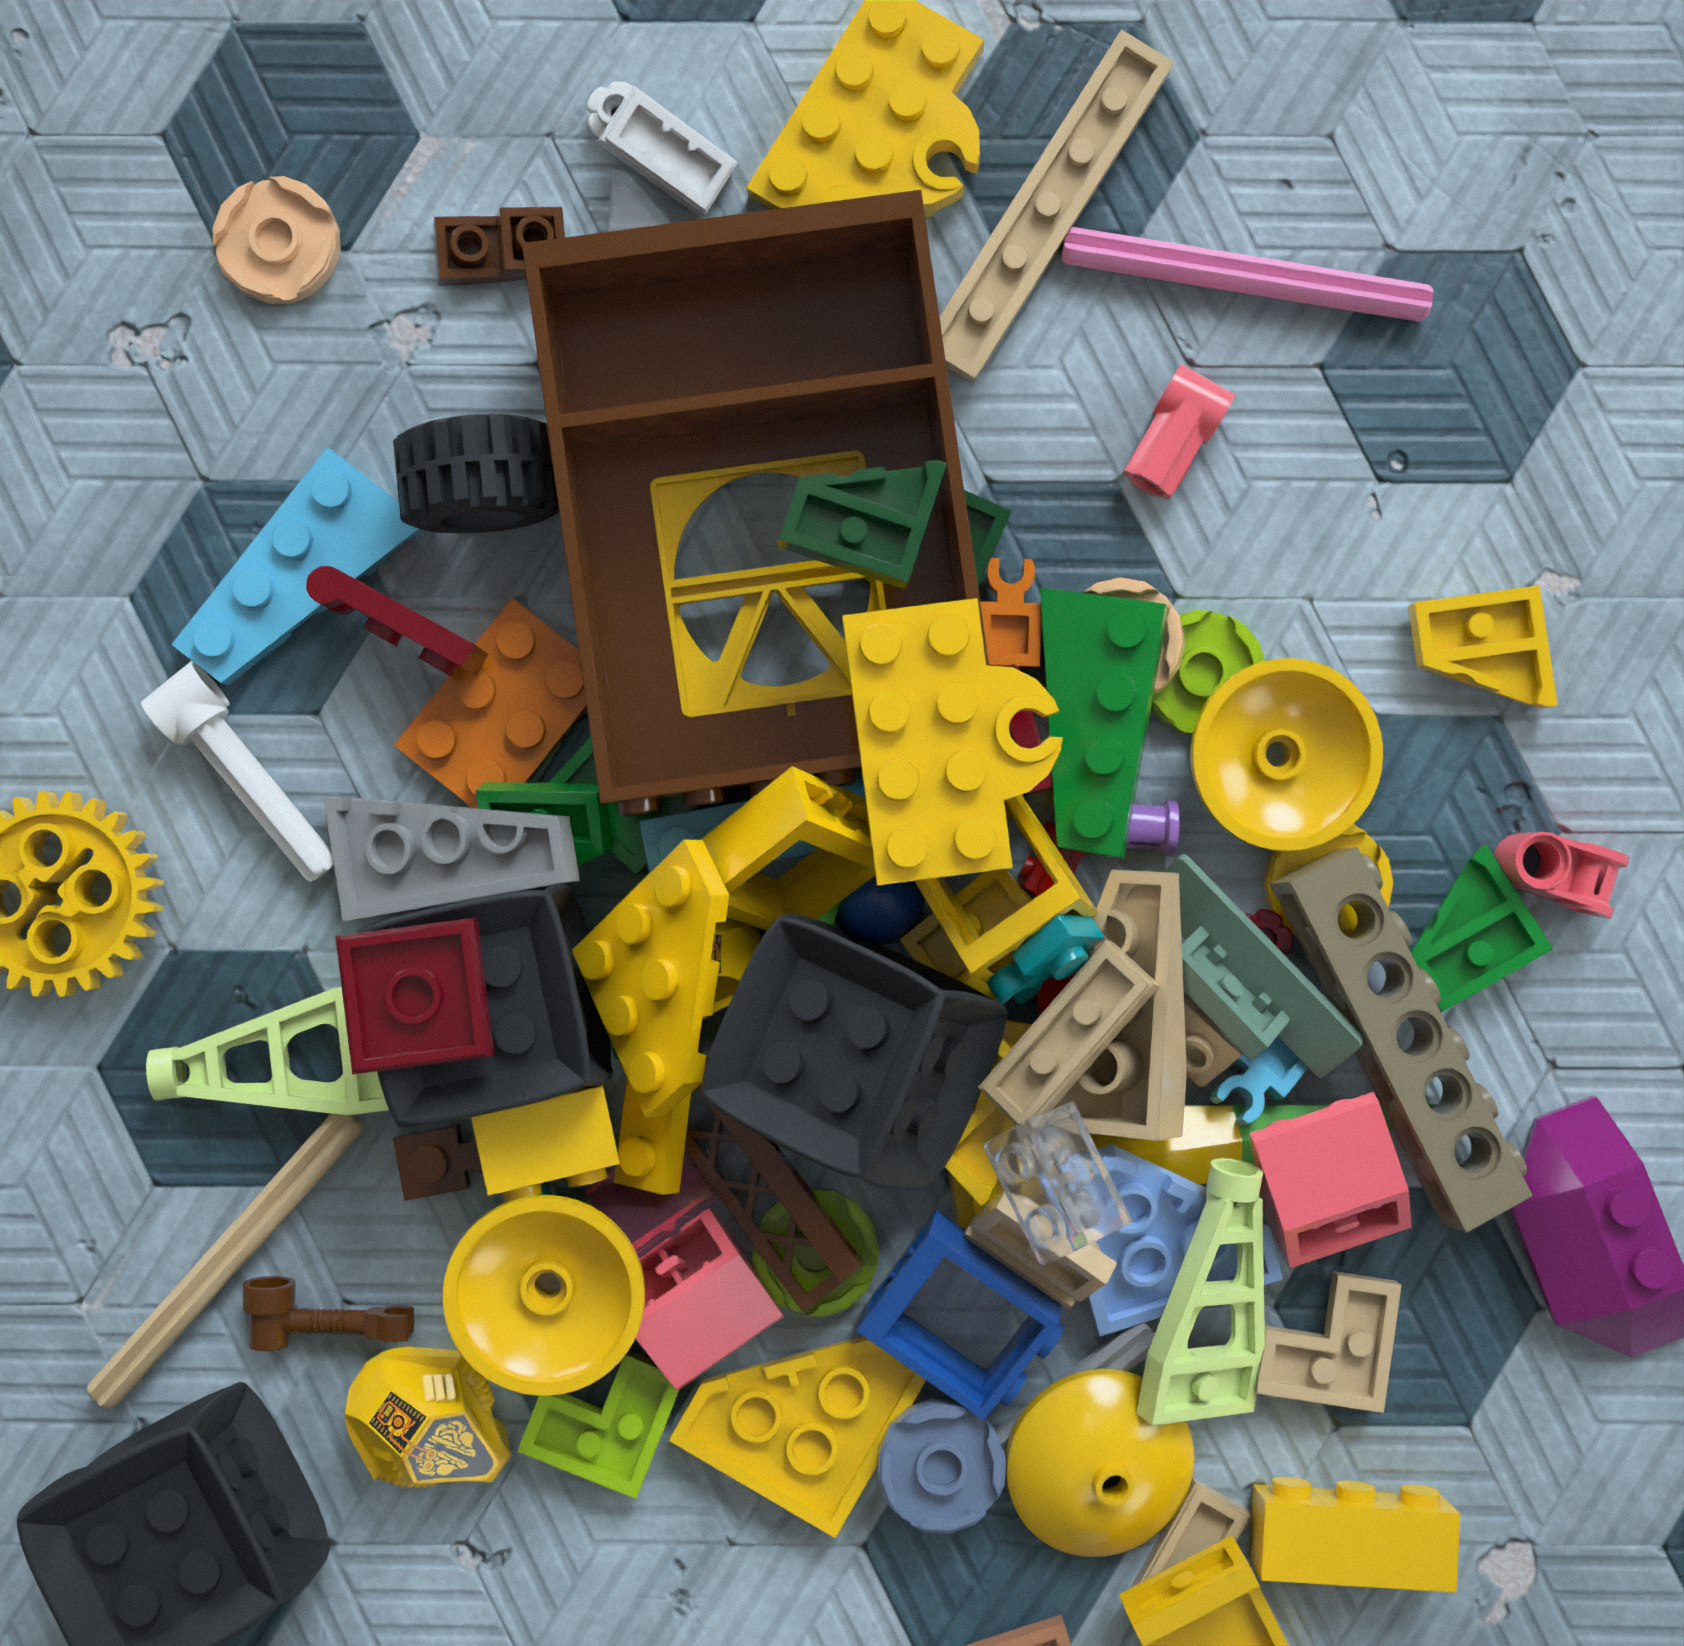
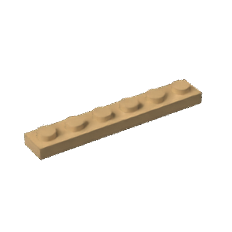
M1121 29L939 316L948 369L974 384L1064 242L1068 231L1076 223L1173 68L1174 61Z

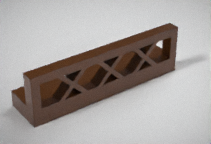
M701 1083L696 1089H694L691 1093H693V1092H694L695 1090H697V1089H698V1090L700 1091V1093H701V1085H702V1083ZM708 1102L715 1112L712 1132L687 1128L685 1151L802 1312H805L864 1267L866 1263L780 1146L730 1119ZM723 1124L731 1135L721 1134ZM694 1137L711 1139L708 1156ZM720 1141L738 1143L752 1162L749 1184L727 1181L718 1171L716 1166ZM760 1175L766 1181L768 1186L759 1185ZM732 1189L748 1191L746 1208ZM757 1192L776 1195L790 1214L788 1235L768 1233L761 1230L754 1220ZM798 1226L807 1238L796 1237ZM770 1241L786 1243L784 1260ZM795 1244L814 1247L832 1272L830 1276L808 1293L792 1272Z

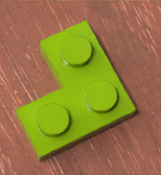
M628 1350L622 1359L603 1409L567 1394L539 1396L517 1452L637 1499L679 1390H675L652 1359Z

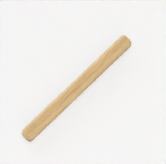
M330 1114L91 1380L86 1390L88 1395L99 1406L109 1410L123 1400L363 1132L364 1124L358 1116Z

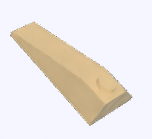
M1111 870L1096 908L1098 914L1093 916V920L1105 939L1088 952L1087 955L1090 959L1105 940L1112 941L1151 976L1160 987L1038 1124L1037 1128L1154 1141L1183 1137L1187 1064L1179 874Z

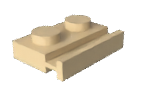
M1009 1187L984 1206L980 1214L976 1213L962 1235L1068 1310L1073 1307L1076 1300L1081 1302L1105 1286L1117 1265V1262L1100 1251L1099 1245L1091 1237L1078 1231L1069 1230L1046 1214L1044 1206L1035 1198L1027 1194L1016 1193Z

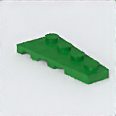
M1040 588L1047 692L1053 697L1059 709V712L1049 716L1050 737H1063L1061 751L1052 767L1057 847L1061 850L1124 860L1169 609L1164 603Z

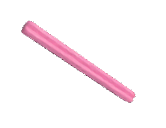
M1071 227L1068 231L1061 253L1062 262L1067 265L1417 322L1425 320L1429 315L1433 301V288L1428 284Z

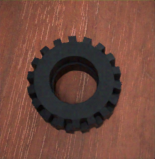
M508 414L462 415L416 425L397 435V438L393 440L400 519L407 525L437 533H484L534 525L559 513L548 427L544 422L529 417Z

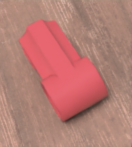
M1180 364L1152 412L1155 418L1122 475L1127 477L1134 486L1146 493L1169 500L1190 468L1191 462L1201 444H1207L1230 407L1235 394Z

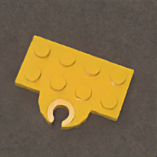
M864 0L746 186L748 197L772 210L921 189L925 217H933L934 212L955 203L964 195V185L955 176L940 177L933 174L927 164L935 154L951 152L961 159L966 171L975 174L978 172L980 165L979 128L969 107L958 99L956 94L982 55L984 39L916 0Z
M977 598L842 615L876 884L885 885L1013 868L1004 800L1031 791L1049 775L1061 751L1063 737L1049 736L1038 747L1027 749L1020 747L1013 741L1009 732V724L1013 715L1023 710L1035 712L1042 717L1059 712L1053 697L1037 679L1013 667L986 665Z

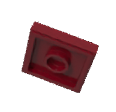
M478 918L335 936L352 1075L495 1055Z

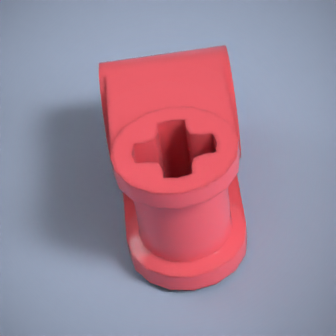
M1528 832L1509 835L1498 844L1494 852V857L1515 889L1552 900L1555 904L1564 908L1605 919H1612L1614 909L1609 905L1619 869L1627 867L1630 859L1629 856L1609 848L1577 842L1548 832ZM1530 845H1533L1538 850L1541 857V866L1533 877L1529 876L1523 866V854Z

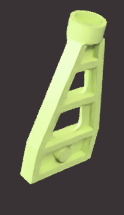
M341 987L322 992L181 1048L150 1050L147 1055V1082L151 1096L156 1101L193 1097L340 1115H356L389 1110L377 1071L352 1075ZM320 1024L334 1026L339 1033L343 1067L342 1076L334 1082L303 1080L295 1076L290 1070L288 1044L296 1034ZM257 1040L266 1041L269 1045L272 1079L267 1083H235L227 1078L225 1052L234 1046ZM186 1064L188 1065L189 1070H190V1075H189L188 1080H187Z
M1218 1158L1210 1163L1206 1185L1207 1201L1147 1353L1136 1414L1151 1426L1254 1412L1257 1397L1255 1387L1262 1351L1265 1348L1263 1199L1259 1197L1263 1171L1248 1162ZM1237 1243V1272L1235 1278L1232 1280L1206 1282L1219 1246ZM1230 1304L1231 1336L1229 1341L1225 1345L1188 1349V1339L1199 1312L1206 1306Z

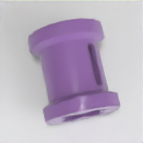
M1166 800L1163 806L1134 804L1126 848L1161 850L1163 856L1174 857L1179 837L1178 802L1176 800Z

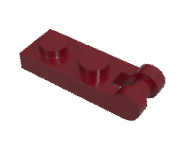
M328 565L319 566L308 575L306 590L315 602L339 615L350 614L355 610L368 617L363 629L396 647L402 637L413 641L423 647L418 659L450 677H453L458 667L477 676L488 656L485 651L470 641L334 567Z

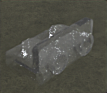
M1074 1101L1029 1118L984 1143V1150L1041 1265H1047L1133 1223Z

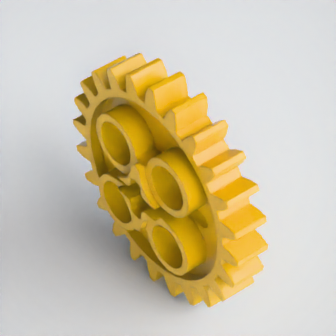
M39 791L36 806L29 798L15 797L12 798L14 816L5 810H0V975L9 970L6 988L10 990L23 989L30 981L32 996L36 997L49 995L53 985L59 997L75 995L77 982L85 991L100 989L101 978L99 971L110 979L120 978L124 973L118 960L119 956L127 960H140L143 956L139 948L134 944V938L155 937L156 931L144 923L143 918L145 913L163 912V906L147 900V891L163 886L164 880L146 877L144 869L158 860L157 854L137 853L135 849L142 843L146 834L144 831L137 830L122 833L129 817L125 812L114 811L104 818L107 801L91 798L83 807L81 793L65 791L59 804L55 792ZM52 833H55L61 840L62 854L59 860L51 866L44 858L43 844ZM92 849V859L86 865L81 866L86 856V850ZM101 872L108 876L112 884L111 895L103 905L95 901L91 892L92 883ZM12 883L20 889L22 896L21 905L13 915L5 909L3 903L4 892ZM53 883H62L57 891L58 895L63 899L61 905H51L57 896L51 889ZM33 921L28 930L27 938L23 939L21 937V930L28 922ZM60 922L68 927L71 934V944L63 955L55 950L51 940L52 932Z

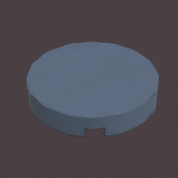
M929 1399L907 1407L889 1423L878 1446L877 1477L886 1503L901 1518L909 1521L910 1525L924 1532L951 1534L975 1525L987 1514L986 1511L993 1505L995 1499L997 1498L998 1500L1005 1485L1006 1458L995 1428L987 1419L982 1420L955 1400Z

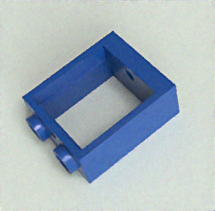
M936 1209L866 1302L856 1331L976 1416L985 1420L998 1402L1008 1406L1017 1396L1027 1377L1023 1370L1033 1357L1037 1355L1044 1359L1056 1346L1064 1330V1326L1059 1323L1062 1305L963 1237L965 1229ZM944 1257L953 1261L1029 1315L987 1370L978 1366L903 1313Z

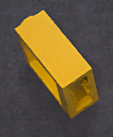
M793 766L701 839L704 841L729 894L726 917L765 931L769 929L779 916L787 913L818 919L875 876L866 799L837 785H828L825 780ZM799 840L818 847L777 880L757 873Z
M1022 795L1004 800L1006 818L1009 816L1013 818L1055 885L982 936H979L943 877L914 881L970 974L985 983L998 970L1013 963L1015 960L1012 954L1057 914L1093 917L1098 914L1093 903Z

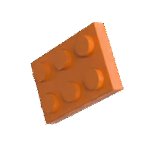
M513 598L509 600L475 643L476 646L488 654L477 676L458 667L453 677L448 676L394 744L396 748L472 808H478L476 789L485 782L530 783L587 711L579 650Z

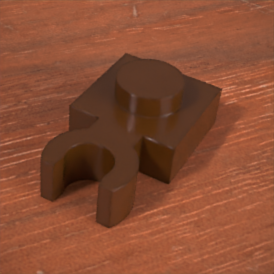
M459 1124L393 1138L404 1201L467 1189L471 1186L468 1170L475 1169L483 1174L475 1134L470 1141L463 1142Z

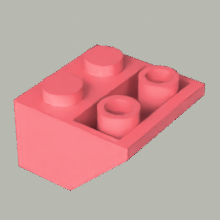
M1374 1092L1353 1099L1338 1100L1324 1109L1291 1120H1278L1269 1124L1264 1129L1249 1133L1254 1165L1263 1171L1259 1197L1263 1199V1214L1289 1269L1412 1228L1409 1189L1382 1109Z
M705 1200L634 1247L641 1263L645 1282L644 1312L635 1338L675 1390L681 1389L785 1317L717 1210Z

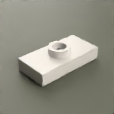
M635 86L629 89L597 141L607 151L699 217L706 215L738 163Z

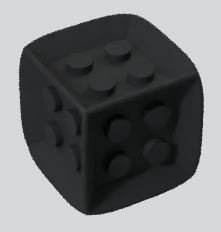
M557 883L545 890L509 892L475 898L393 917L373 925H364L357 929L356 933L478 918L495 1055L377 1071L387 1106L397 1127L407 1128L410 1126L438 1124L521 1107L570 1093L585 1085L599 1086L611 1078L613 1069L610 1065V1037L572 953V950L589 934L583 913L575 897L573 886Z
M787 913L779 916L766 931L740 979L709 1052L702 1079L701 1095L730 1119L822 1167L840 1174L860 1178L864 1182L878 1188L920 1190L928 1187L940 1174L962 1137L982 1092L978 1086L990 1074L998 1054L1005 1030L1007 1010L1001 1003L994 1001L980 991L912 958L873 943L854 939L847 932L831 924L807 916Z
M244 1382L235 1383L186 1405L117 1443L86 1467L76 1469L60 1477L30 1499L19 1511L16 1521L26 1561L69 1646H221L265 1619L281 1604L299 1595L322 1568L330 1552L325 1522L307 1480L271 1413L258 1395Z

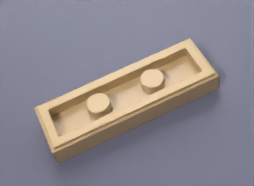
M1105 940L978 1088L1023 1133H1031L1160 985L1114 942Z

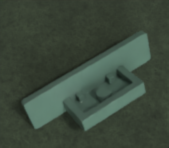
M1180 855L1164 871L1179 874L1181 936L1185 939L1182 942L1184 996L1192 999L1217 1025L1221 1035L1229 1043L1237 1046L1252 1061L1267 1049L1278 1036L1319 1078L1325 1077L1360 1049L1365 1041L1364 1036L1188 855Z

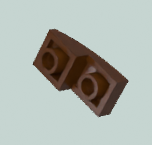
M499 207L497 216L434 217L433 231L438 286L486 284L527 279L522 243L565 238L562 207Z

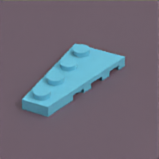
M327 447L171 645L217 681L229 685L290 638L291 632L315 613L319 615L327 609L325 606L315 602L306 590L308 575L319 566L328 565L359 580L365 574L367 576L371 575L389 561L387 557L410 539L414 541L426 531L402 522L400 519L399 502Z

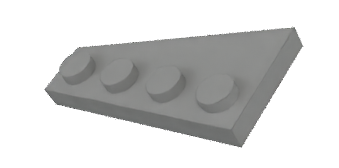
M338 796L323 797L343 922L457 903L502 893L542 888L557 883L564 884L580 881L570 816Z

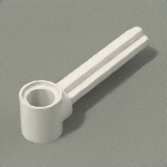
M190 661L141 701V705L148 717L172 742L177 745L182 744L183 746L191 743L196 745L307 881L313 882L321 878L334 867L330 848L224 721V718L229 713L226 707L230 703L215 681L201 667Z

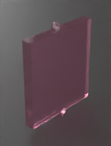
M685 1149L679 1193L658 1194L614 1183L616 1169L607 1175V1179L598 1181L585 1191L594 1208L601 1211L621 1228L633 1245L639 1259L667 1238L674 1239L678 1237L682 1227L719 1201Z

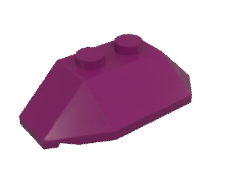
M1590 1096L1534 1118L1529 1132L1531 1137L1522 1155L1527 1166V1174L1523 1178L1533 1196L1510 1208L1509 1211L1553 1323L1631 1358L1684 1338V1265L1642 1160L1596 1096Z

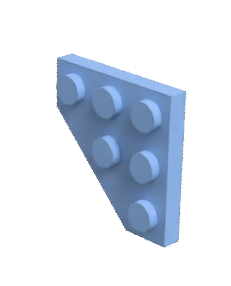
M1113 1144L1049 1163L1067 1228L1091 1237L1099 1245L1102 1253L1117 1262L1107 1284L1087 1297L1099 1335L1103 1336L1161 1318L1207 1201L1206 1187ZM1263 1215L1264 1285L1283 1280L1271 1228ZM1237 1243L1219 1246L1206 1282L1232 1280L1235 1278L1237 1272Z

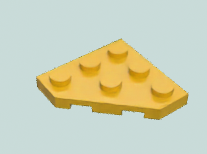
M684 839L572 950L645 1118L665 1116L696 1089L703 1079L707 1055L698 1053L703 1016H712L720 965V962L711 960L716 922H726L729 902L728 891L703 840Z
M861 1336L702 1379L670 1434L668 1441L833 1538H836L877 1467L878 1446L889 1423L907 1407L912 1406L926 1380L866 1337Z

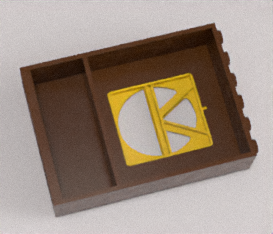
M921 189L522 243L600 803L617 806L618 815L634 816L661 812V799L683 796L684 806L698 807L726 802L725 790L749 787L750 797L753 798L792 766L825 780L828 785L846 786L854 784V772L862 771L845 640L806 592L805 587L866 579L870 582L867 612L977 598L986 665L989 666ZM939 460L947 463L906 589L818 560L674 580L677 550L686 525L701 503L713 492L733 480L757 473H781L796 477L833 473L836 476H849L859 469L884 466L885 471L923 467L925 461ZM774 592L829 661V668L826 671L801 683L786 686H764L746 682L741 678L742 670ZM745 596L719 660L711 661L699 649L688 633L680 614V607L684 604Z

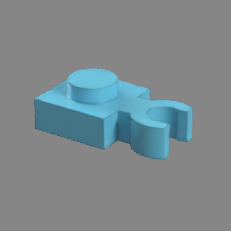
M1277 1036L1269 1047L1252 1061L1243 1053L1241 1057L1233 1062L1242 1072L1239 1075L1231 1076L1219 1082L1212 1090L1210 1100L1217 1104L1228 1097L1231 1091L1239 1092L1245 1099V1109L1235 1122L1239 1126L1246 1125L1261 1115L1265 1104L1264 1092H1267L1276 1101L1285 1098L1308 1070V1067Z

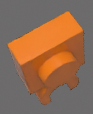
M991 558L986 569V582L989 589L996 595L995 602H980L989 666L1005 667L1015 664L1016 667L1019 666V669H1039L1041 654V604L1024 603V594L1029 590L1035 578L1034 563L1032 559H1024L1021 567V580L1010 584L1004 582L999 576V558Z

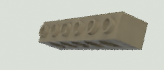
M1358 847L1335 849L1270 883L1328 1000L1364 1036L1365 1041L1355 1054L1440 1224L1467 1233L1532 1197L1533 1195L1523 1178L1527 1174L1525 1161L1517 1148L1511 1142L1504 1140L1494 1120L1498 1117L1496 1103L1487 1089L1475 1082L1465 1062L1470 1058L1468 1048L1461 1035L1453 1027L1447 1026L1437 1006L1441 1001L1439 990L1431 976L1425 970L1418 968L1408 948L1412 944L1410 932L1401 917L1393 911L1390 912L1379 890L1383 886L1382 877L1371 858L1366 854H1361ZM1346 903L1354 909L1357 915L1356 928L1348 937L1342 933L1338 925L1339 911ZM1378 961L1384 968L1386 979L1383 988L1377 994H1374L1368 986L1367 973L1371 965ZM1408 1019L1414 1029V1039L1410 1047L1402 1051L1396 1040V1032L1401 1022ZM1437 1076L1442 1084V1097L1435 1107L1430 1108L1426 1101L1425 1092L1428 1083ZM1467 1135L1471 1143V1152L1468 1159L1459 1165L1455 1158V1146L1462 1136Z

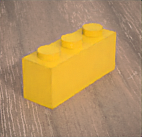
M1275 1477L1272 1479V1485L1253 1484L1249 1562L1261 1581L1457 1593L1460 1513L1443 1496H1440L1439 1490L1423 1485L1400 1486V1493L1375 1492V1486L1359 1481L1336 1482V1489L1311 1488V1483L1301 1478Z

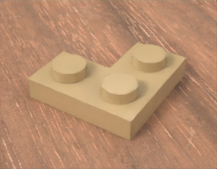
M1332 1271L1324 1334L1265 1325V1347L1262 1351L1255 1387L1256 1394L1384 1413L1402 1285L1395 1280Z

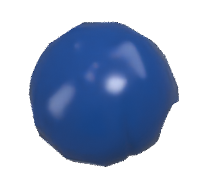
M874 876L840 901L835 921L845 932L857 940L879 946L900 942V939L918 924L923 913L925 898L914 881L877 885L876 876Z

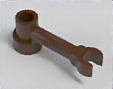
M263 1276L246 1280L243 1283V1311L249 1313V1348L252 1350L276 1351L284 1349L289 1345V1334H345L349 1336H365L367 1339H377L383 1342L408 1341V1333L414 1332V1307L392 1305L371 1307L367 1310L347 1309L346 1311L345 1309L340 1311L335 1309L333 1311L332 1309L314 1310L313 1308H298V1305H295L296 1281L292 1278Z

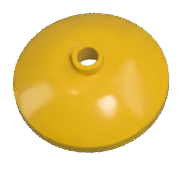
M1280 658L1262 661L1238 671L1225 680L1211 694L1194 726L1190 748V764L1194 784L1202 803L1215 821L1226 831L1242 841L1257 847L1278 851H1298L1316 847L1333 840L1350 828L1364 813L1379 784L1383 765V742L1378 720L1372 707L1361 691L1349 679L1334 669L1318 662L1296 658ZM1274 742L1279 743L1284 750V758L1276 766L1271 765L1266 758V750Z
M534 1195L514 1199L499 1205L479 1218L468 1229L455 1248L448 1263L443 1283L445 1321L454 1344L465 1360L478 1373L491 1382L511 1391L536 1396H551L573 1392L596 1382L609 1373L622 1360L633 1344L640 1328L645 1304V1282L641 1263L633 1245L621 1228L596 1208L575 1199L555 1195ZM544 1273H552L559 1278L561 1287L555 1291L544 1290L538 1283V1277Z
M1092 1369L1074 1373L1054 1382L1041 1391L1025 1407L1017 1419L1005 1452L1007 1490L1023 1523L1036 1537L1049 1546L1068 1554L1084 1557L1111 1556L1129 1551L1144 1544L1164 1529L1174 1518L1185 1500L1191 1485L1195 1463L1194 1445L1189 1426L1186 1421L1151 1426L1136 1414L1143 1380L1142 1376L1117 1369ZM1115 1475L1121 1476L1119 1483L1110 1489L1102 1488L1107 1478Z

